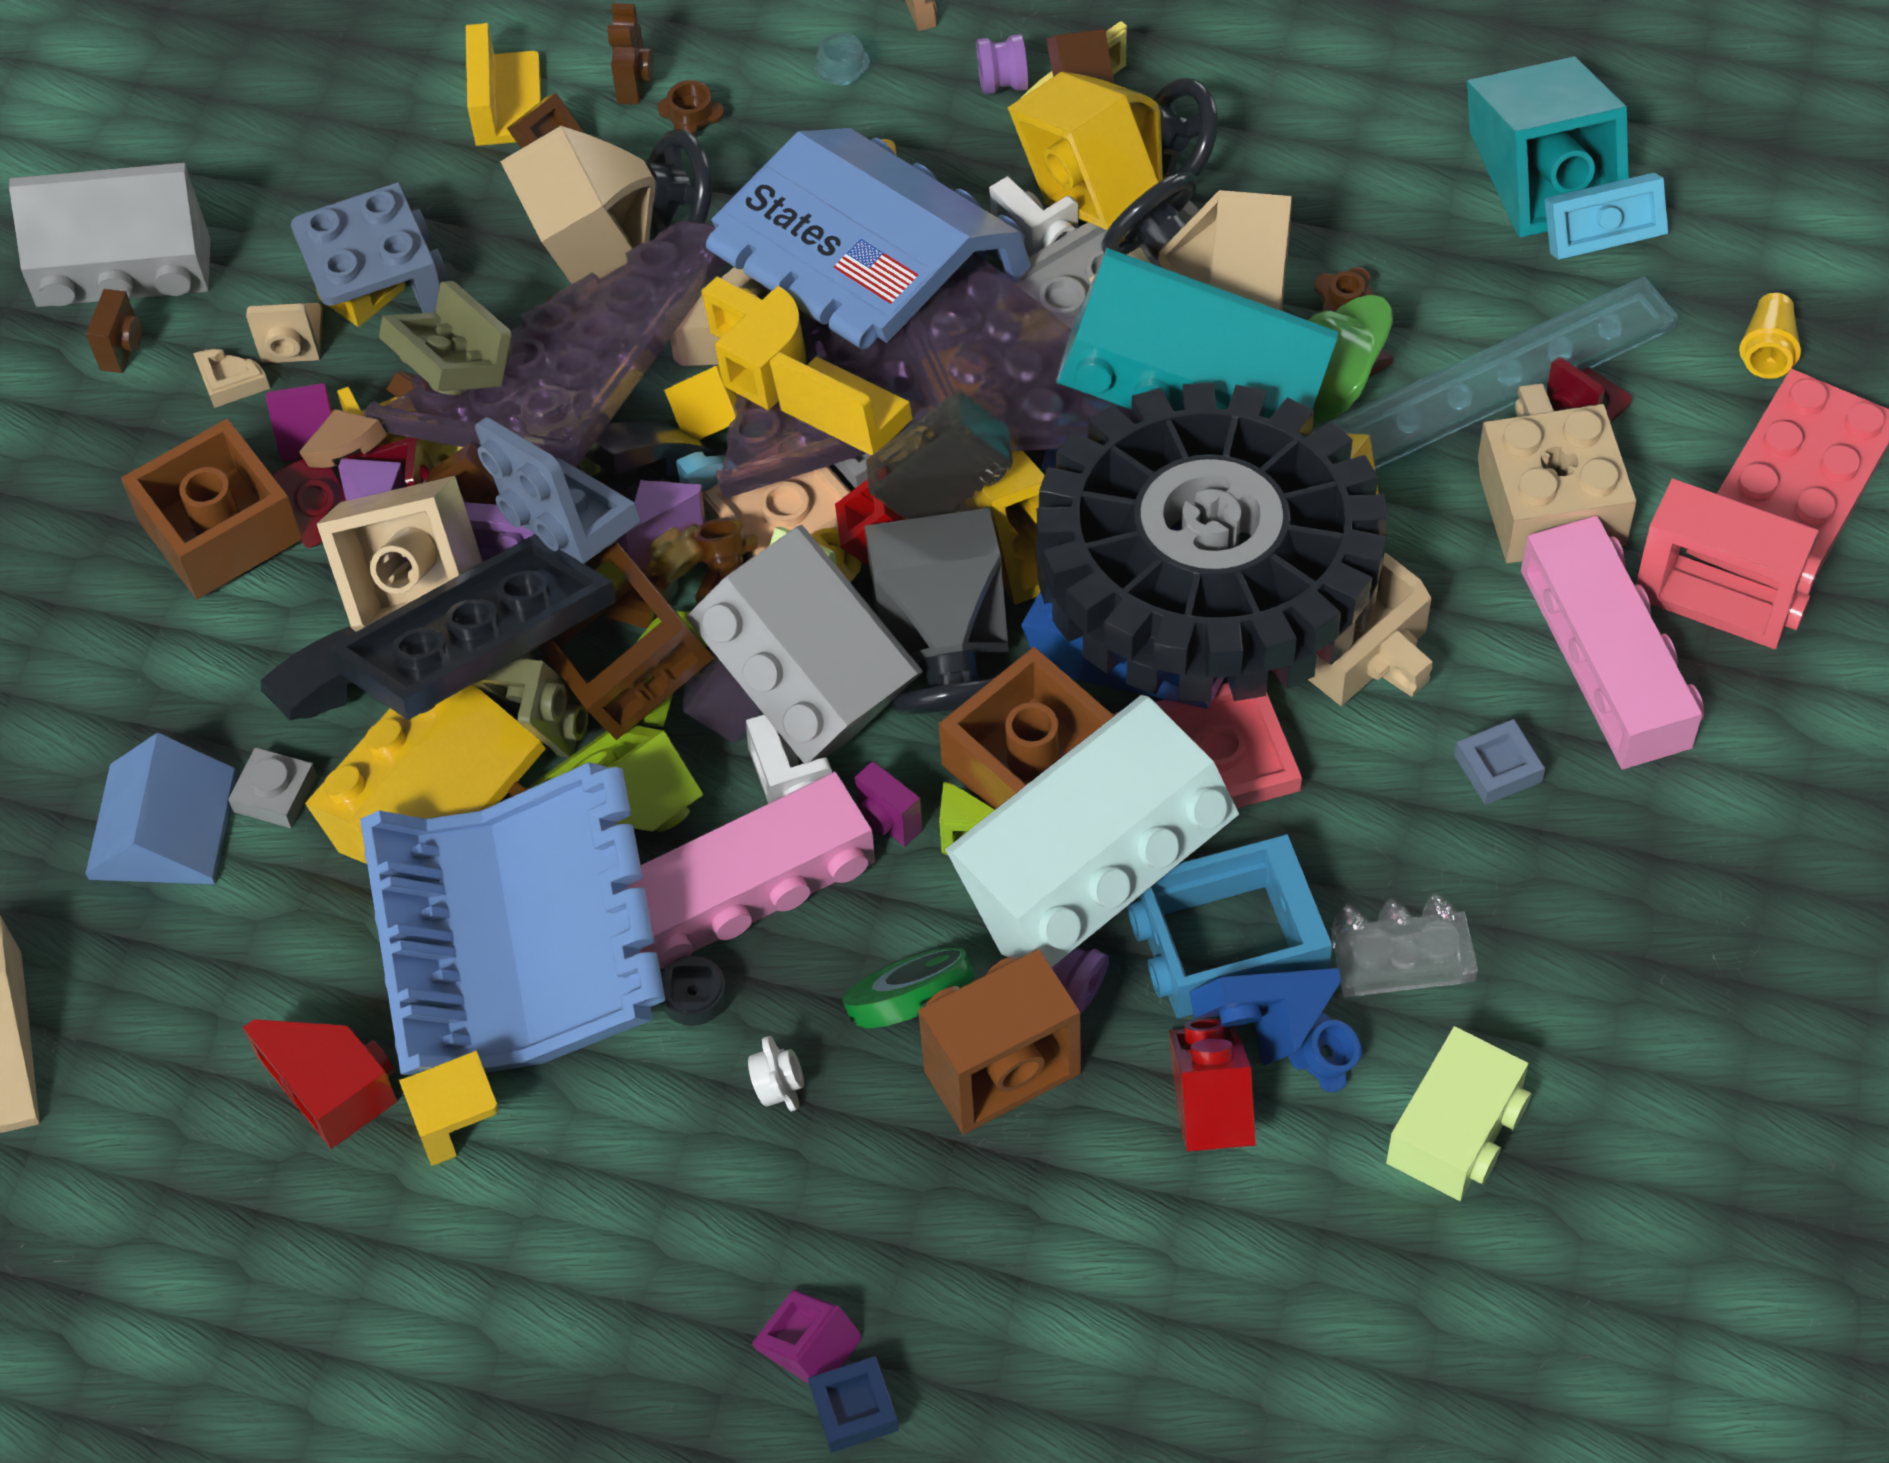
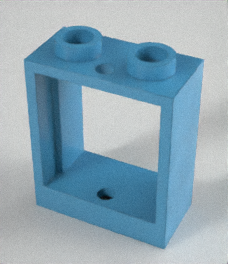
M1288 834L1179 863L1137 897L1135 902H1131L1127 906L1130 924L1138 942L1148 940L1154 957L1148 959V969L1155 993L1158 998L1169 997L1176 1019L1193 1015L1190 991L1220 977L1329 969L1332 944ZM1265 887L1289 948L1186 976L1164 915Z

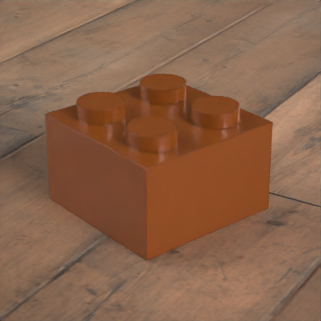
M228 418L121 477L139 523L196 600L301 540L302 536L287 494Z
M1033 647L939 723L941 762L950 773L981 801L996 810L1113 718L1114 715L1038 649Z
M1040 949L1021 958L1018 956L1007 957L993 965L985 976L962 988L957 986L945 988L936 993L927 1002L926 1006L918 1009L924 1072L963 1135L1081 1074L1080 1011Z

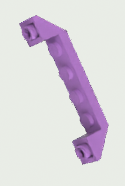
M341 459L338 466L346 501L406 487L401 463ZM641 480L634 502L641 522L618 538L617 542L641 570L695 543V530L706 522L702 486L699 484ZM464 502L483 562L534 534L523 526L517 528L511 525L504 518L497 505Z

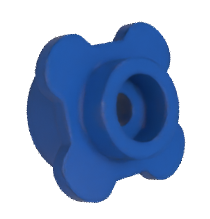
M1321 1013L1302 1045L1294 1054L1288 1057L1295 1069L1307 1070L1319 1079L1323 1090L1334 1093L1345 1087L1347 1082L1345 1074L1361 1059L1363 1050L1356 1033L1350 1026L1338 1020H1331L1328 1015ZM1322 1047H1324L1328 1051L1330 1056L1329 1058H1325L1322 1055Z

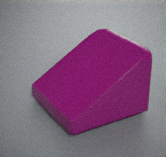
M325 383L266 392V402L280 459L283 462H290L301 458L302 456L299 451L334 411Z
M792 1289L755 1338L752 1345L757 1351L809 1384V1377L842 1367L859 1344L861 1335L839 1306Z

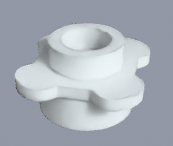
M772 1036L764 1037L762 1039L764 1051L750 1055L748 1058L749 1073L755 1092L765 1107L785 1101L789 1111L798 1110L799 1100L795 1090L804 1087L803 1072L798 1058L792 1049L780 1050Z

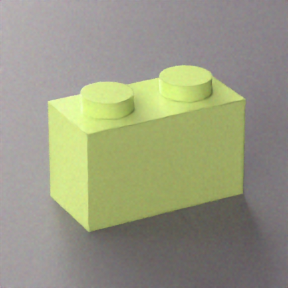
M1454 1026L1391 1133L1386 1164L1461 1201L1472 1180L1483 1185L1489 1177L1501 1151V1147L1493 1143L1503 1125L1514 1130L1528 1106L1532 1093L1524 1090L1523 1085L1529 1063Z

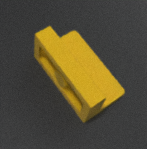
M488 23L466 25L467 108L476 146L514 143L516 141L507 127L541 101L539 54L537 51L494 54Z
M780 352L770 360L781 411L873 457L913 419L909 401L817 356L808 365Z

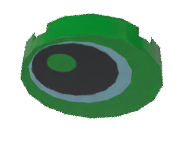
M950 947L931 950L888 965L863 978L847 990L842 997V1001L851 1023L854 1021L856 1026L866 1029L889 1026L919 1016L918 1009L922 1008V1004L929 1001L936 993L948 987L957 986L962 988L970 984L975 977V973L963 948Z

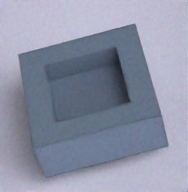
M1514 719L1456 743L1454 756L1485 805L1543 781L1545 768Z

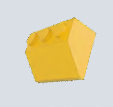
M471 684L436 704L430 711L419 714L410 720L405 719L390 708L368 730L365 737L339 766L327 776L322 785L305 804L339 853L367 864L361 818L379 810L423 819L482 811L500 803L511 786L519 781L543 753L545 747L538 738L519 724L516 719L474 684Z

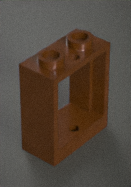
M616 541L584 564L613 581L616 602L634 587L662 622L590 682L562 647L612 605L592 615L584 623L575 625L541 644L539 648L586 710L617 741L712 661L714 657L641 568ZM653 676L650 681L644 683L648 677Z

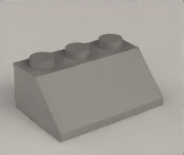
M185 163L10 178L9 191L21 271L36 307L99 302L103 289L126 291L129 299L166 295L179 296L209 291L211 239Z
M803 525L796 526L727 575L685 617L803 763L824 758L842 749L923 672Z

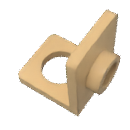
M319 303L263 305L247 308L246 318L262 364L320 360L323 310Z

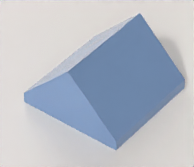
M158 732L112 762L109 767L86 869L88 879L215 884L231 808L228 799L235 787L237 778L235 768Z

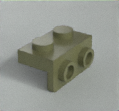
M443 281L440 283L435 312L382 315L379 338L400 356L404 363L408 364L424 378L433 390L447 395H460L466 389L502 386L506 362L510 358L512 349L511 331L456 282Z
M529 653L524 654L492 672L484 680L474 683L508 713L518 716L519 724L558 756L569 758L574 754L577 740L579 741L584 737L587 729L588 711L563 678L545 662L534 660V656Z

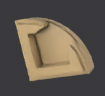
M220 349L193 353L214 408L270 389L263 369L256 361L250 358L245 360L240 357L225 355L224 350Z

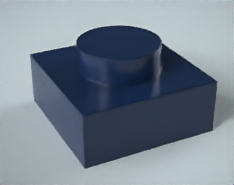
M876 1356L808 1378L810 1391L831 1453L899 1431L898 1419Z

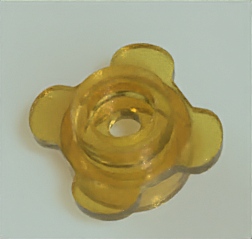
M698 524L688 527L683 533L677 527L670 528L649 546L648 551L651 554L650 558L652 560L643 571L647 577H651L658 572L666 583L674 582L690 571L703 558L705 551L694 539L701 531Z

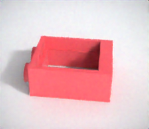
M1671 479L1649 527L1636 585L1639 584L1644 588L1651 605L1776 650L1785 627L1798 630L1811 596L1809 593L1822 562L1821 558L1811 555L1819 530ZM1684 547L1779 581L1778 589L1775 590L1679 555L1680 548Z

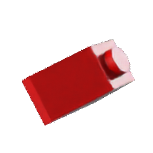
M253 1019L243 1026L258 1060L330 1149L397 1103L388 1077L396 1072L391 1061L374 1040L363 1045L348 1026Z

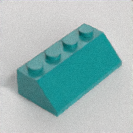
M1106 248L1068 337L1057 383L1131 409L1133 395L1161 387L1173 411L1181 410L1182 384L1214 383L1217 409H1228L1235 385L1266 390L1264 417L1270 419L1287 397L1313 409L1337 341L1338 331Z

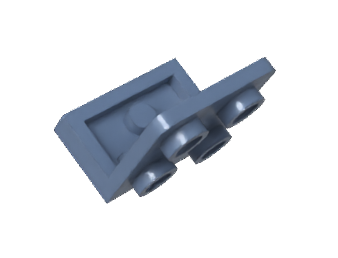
M399 182L298 215L291 221L294 237L319 297L325 305H337L408 280L422 313L435 312L440 283L449 281L438 249L429 251L426 243L431 242V238L421 210H410Z
M488 417L475 424V430L481 443L477 450L478 456L496 483L499 495L496 497V504L500 512L514 527L519 528L523 526L538 535L542 542L551 550L558 551L560 549L584 564L603 549L614 544L618 538L641 522L633 501L559 457L555 459L551 454Z

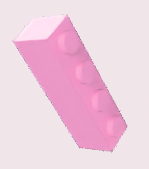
M1597 515L1527 535L1521 573L1621 770L1693 749L1700 721L1704 719L1702 698L1697 688L1693 684L1687 685L1677 667V654L1671 639L1667 634L1660 635L1651 618V606L1648 596L1641 585L1633 584L1627 573L1623 549L1615 536L1608 537Z
M833 772L641 865L643 878L628 885V888L645 889L655 942L641 948L640 953L656 952L659 967L665 969L675 960L691 956L692 952L719 939L729 940L739 936L749 928L751 923L776 911L784 912L798 907L810 894L835 882L845 883L857 878L865 871L867 866L874 864L875 854L872 829L837 773Z

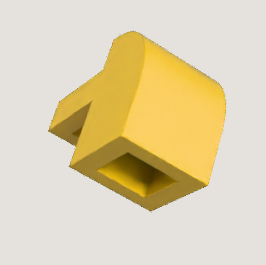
M717 276L701 292L710 333L720 338L714 344L723 386L769 411L779 401L770 360L780 352L805 365L807 362L798 307L792 296L779 286L761 300L751 290L739 288Z

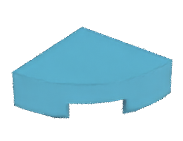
M695 452L676 461L680 483L699 484L702 486V492L739 471L725 455L706 457L702 452Z

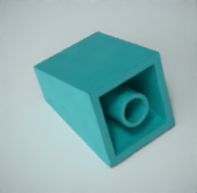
M1575 56L1467 80L1471 137L1512 226L1520 238L1548 232L1545 198L1629 179L1627 106Z

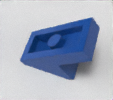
M1339 968L1220 977L1189 992L1194 1018L1220 1016L1221 1025L1224 1027L1254 1023L1262 1064L1268 1065L1294 1054L1299 1049L1340 984L1341 978Z

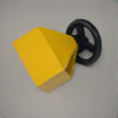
M1060 72L1007 107L1045 204L1051 206L1070 195L1078 203V218L1105 230H1108L1116 218L1139 196L1163 180L1164 177L1174 174L1180 152L1186 148L1190 139L1199 136L1192 155L1185 165L1177 171H1188L1197 177L1212 153L1218 128V113L1213 95L1206 85L1192 78H1181L1172 81L1151 99L1141 93L1108 81L1080 74ZM1188 95L1193 97L1198 104L1200 113L1189 119L1179 117L1172 102L1181 96Z

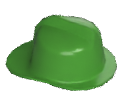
M1376 295L1357 297L1342 305L1335 312L1325 310L1314 314L1308 320L1338 331L1337 341L1313 406L1314 421L1322 422L1338 417L1347 411L1361 395L1369 378L1371 368L1389 335L1393 323L1392 307L1383 297Z

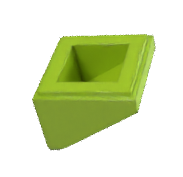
M948 782L943 783L939 818L941 850L945 855H948L945 850L947 847L995 810Z

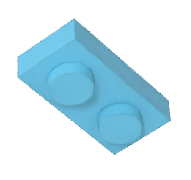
M1656 173L1545 198L1550 254L1558 260L1668 234L1664 178Z

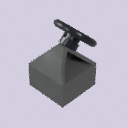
M990 508L864 526L874 612L916 664H925L929 688L898 695L892 702L894 711L902 715H913L957 709L993 680H979L975 656L1009 652L1001 555Z

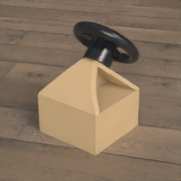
M559 126L500 161L542 244L586 304L646 270L651 226L655 233L667 244L674 246L685 245L700 233L710 208L712 177L707 154L701 142L692 133L681 129L669 131L657 141L652 149L648 163L606 141L563 126ZM680 147L686 151L690 158L695 184L690 183L687 173L683 171ZM686 202L691 204L692 209L684 225L680 228H674L670 223L678 206L684 205Z
M1181 171L1164 178L1139 196L1116 218L1104 234L1101 242L1103 253H1105L1106 248L1126 255L1144 244L1150 254L1158 260L1159 267L1282 311L1291 228L1292 196L1219 190L1187 223L1180 215V212L1194 195L1197 179L1191 172Z

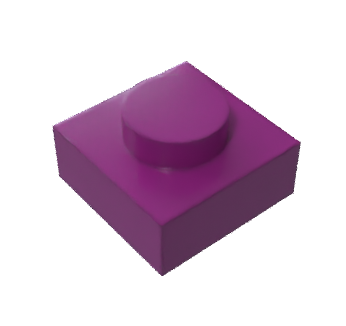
M874 761L855 777L858 808L873 832L881 836L888 833L906 847L923 831L920 797Z

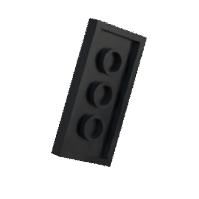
M533 534L327 647L332 668L396 713L410 720L419 714L430 711L441 701L471 684L484 680L492 672L524 654L535 651L541 644L575 625L584 623L592 615L615 603L613 581L562 550H551L542 542L539 536Z

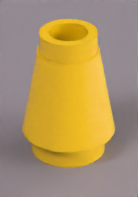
M1769 293L1759 300L1739 347L1740 356L1746 368L1760 378L1774 379L1784 376L1798 362L1801 354L1794 304L1788 296L1781 293Z

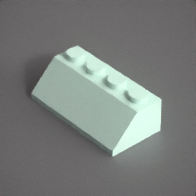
M1140 695L945 850L1001 955L1006 957L1018 956L1021 958L1040 949L1052 968L1237 817L1239 812L1214 761L1150 697Z

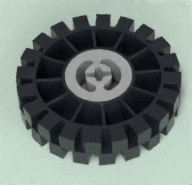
M1214 383L1182 384L1180 411H1173L1161 387L1132 396L1131 420L1113 404L1088 419V438L1073 431L1056 451V469L1047 467L1039 489L1036 536L1037 580L1044 604L1052 603L1053 623L1068 643L1083 636V657L1106 674L1126 658V684L1157 694L1168 672L1180 674L1179 700L1211 702L1214 677H1227L1234 701L1266 696L1268 671L1270 670L1275 673L1286 689L1314 677L1317 656L1332 665L1352 647L1354 628L1364 631L1375 609L1377 591L1380 590L1388 522L1384 494L1376 495L1378 476L1366 455L1351 459L1353 440L1332 421L1312 433L1314 410L1288 397L1270 419L1264 417L1266 390L1235 385L1228 409L1216 408ZM1182 520V530H1170L1174 524ZM1240 533L1251 535L1247 541L1239 545Z

